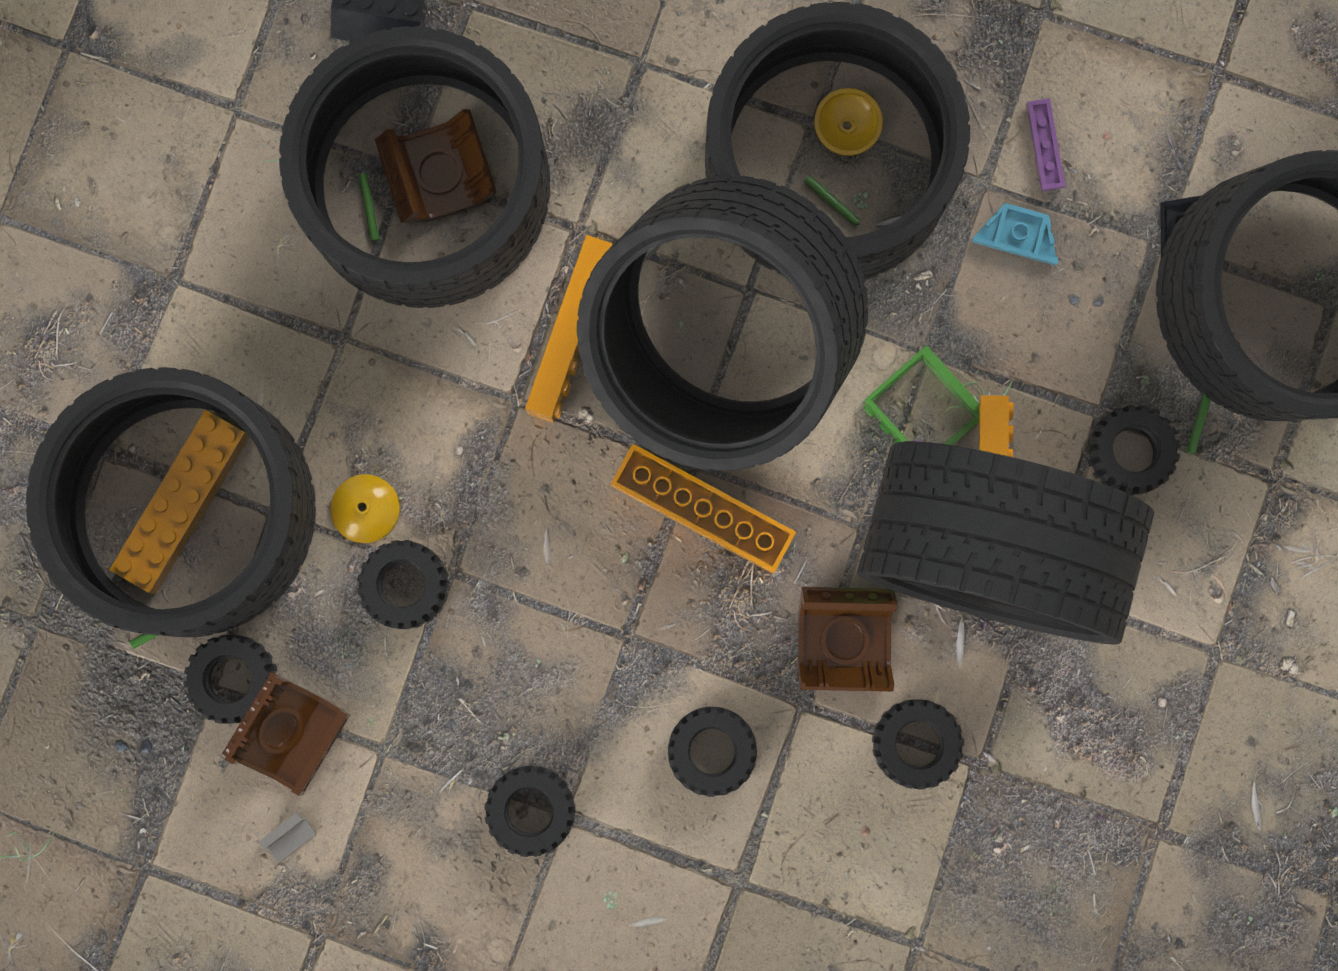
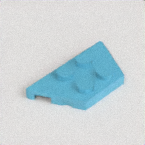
M1004 203L971 241L972 243L1054 266L1058 264V257H1056L1054 248V237L1050 229L1049 215Z

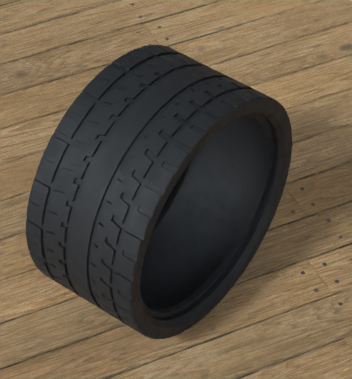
M850 2L811 4L809 7L802 6L769 20L765 26L762 25L752 32L736 48L733 57L730 56L721 75L718 76L708 108L705 175L706 178L732 175V177L741 176L732 148L731 136L734 126L749 99L759 88L778 74L807 63L837 61L856 64L882 75L895 84L917 109L928 134L931 150V173L926 193L904 216L879 230L863 235L846 237L848 245H851L856 254L864 279L866 280L894 268L899 261L903 262L926 241L938 224L959 186L965 170L964 167L967 163L968 145L970 143L969 110L962 85L957 80L958 76L951 63L947 61L946 56L939 47L933 44L931 39L921 30L915 28L913 24L901 17L893 16V13L865 4H850ZM741 246V249L753 259L755 258L758 263L770 270L774 269L778 274L783 275L763 257Z
M403 26L394 27L391 30L375 31L350 41L348 45L341 46L332 52L329 57L321 61L313 69V73L304 80L289 106L290 111L289 114H286L282 128L283 132L279 146L281 182L285 197L289 201L287 203L298 225L341 277L345 278L347 282L360 291L363 289L366 294L399 306L404 304L406 307L436 308L444 307L445 304L454 305L462 303L465 300L478 297L486 293L485 290H491L504 281L503 279L511 275L519 267L520 261H524L530 253L533 244L536 243L542 230L541 225L544 224L546 219L547 205L550 199V169L534 106L519 79L514 73L511 74L510 68L502 60L496 58L492 52L482 45H476L475 41L461 35H456L453 32L442 29L433 30L431 27ZM418 84H434L459 89L482 100L498 113L509 126L517 140V177L509 201L501 215L472 244L453 254L434 260L421 262L392 261L366 253L350 244L333 228L324 196L326 162L333 142L341 128L366 103L381 94L397 88Z
M1316 150L1291 155L1229 178L1208 190L1183 214L1184 217L1179 219L1163 250L1164 255L1159 263L1158 279L1156 280L1157 315L1164 340L1166 339V346L1173 360H1175L1183 375L1190 379V383L1198 391L1205 394L1208 399L1218 405H1223L1225 409L1233 413L1242 414L1252 419L1298 421L1338 418V379L1317 391H1302L1275 380L1252 362L1236 341L1229 326L1224 310L1221 287L1224 258L1236 228L1249 210L1269 193L1285 191L1305 194L1317 198L1338 210V150Z
M732 175L708 177L693 181L692 184L687 183L669 192L652 205L605 252L592 270L583 289V296L580 299L578 309L579 319L577 320L578 349L580 359L583 361L582 366L586 378L596 398L600 400L601 406L611 419L640 445L665 459L669 458L673 462L704 470L716 469V471L741 470L755 467L757 464L768 463L788 453L795 445L798 446L809 436L823 418L861 352L860 349L863 346L867 331L865 328L868 324L867 288L864 287V275L851 245H848L846 237L838 226L822 210L817 209L814 203L800 196L797 192L782 185L778 186L776 183L768 180L738 175L736 177H732ZM704 237L719 239L745 247L770 262L793 285L808 311L816 346L813 378L804 386L789 394L762 401H738L719 397L703 391L682 378L666 363L656 350L643 323L639 304V280L648 250L677 239Z
M158 367L157 370L154 368L139 369L134 372H126L114 376L111 380L107 379L93 386L92 389L77 397L71 406L68 405L57 417V420L52 423L44 435L43 443H40L36 451L28 477L29 487L26 490L27 525L31 531L29 535L32 546L37 553L36 556L43 570L47 571L50 581L62 592L61 594L74 606H79V610L88 616L114 628L134 633L171 637L209 636L214 633H222L234 629V626H241L272 606L271 603L273 601H277L285 593L287 587L292 584L300 571L298 569L300 565H303L309 551V545L312 542L314 533L313 523H315L316 518L314 485L311 484L312 476L308 464L305 462V457L300 447L294 443L295 439L282 423L270 412L232 386L209 375H202L199 372L187 369L178 370L177 368ZM183 408L206 409L226 414L237 421L255 443L267 471L270 489V511L263 539L246 568L236 579L218 593L205 600L179 608L155 609L149 607L120 590L108 578L93 554L85 522L86 496L92 474L99 460L113 441L128 428L149 416Z
M904 441L891 445L878 491L879 496L876 499L871 518L872 524L869 525L863 548L864 553L861 555L857 574L861 578L922 601L1029 630L1100 644L1116 645L1122 642L1127 624L1125 620L1128 619L1134 596L1132 591L1136 588L1141 569L1140 563L1143 561L1149 537L1148 534L1150 533L1154 518V510L1147 503L1103 483L1010 456L931 442Z

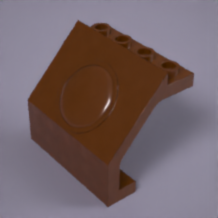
M462 109L446 123L403 136H396L394 129H386L375 139L401 223L437 220L491 202L490 197L497 193L470 109Z
M802 587L798 612L797 680L800 683V690L894 691V679L891 668V620L893 611L897 609L895 591L875 588Z
M271 672L222 754L226 756L225 760L229 763L242 764L288 787L297 796H302L351 714L323 697Z

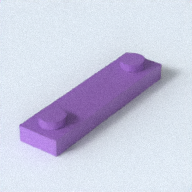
M1050 98L1028 101L1026 107L1041 192L1063 189L1065 181Z

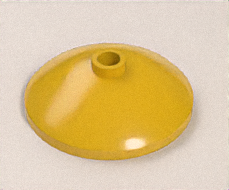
M853 88L839 89L828 94L820 102L814 118L815 132L819 141L829 151L841 156H856L868 151L877 142L883 126L882 113L876 101L867 93ZM848 123L851 125V129L846 130L843 125Z
M362 474L345 480L336 489L332 497L330 512L336 529L344 537L358 543H372L386 537L393 530L399 518L400 504L395 490L388 482L374 475ZM365 503L367 508L361 512L359 505Z

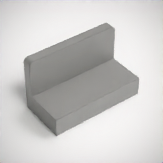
M297 812L260 840L259 844L263 849L268 848L275 859L281 862L314 837L316 832L303 814Z

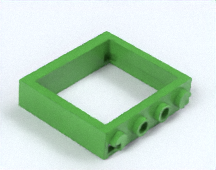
M926 345L863 401L865 405L863 408L870 417L873 418L875 416L881 422L879 427L887 435L890 433L896 439L894 443L908 441L874 401L922 360L974 417L944 443L954 445L979 422V403Z

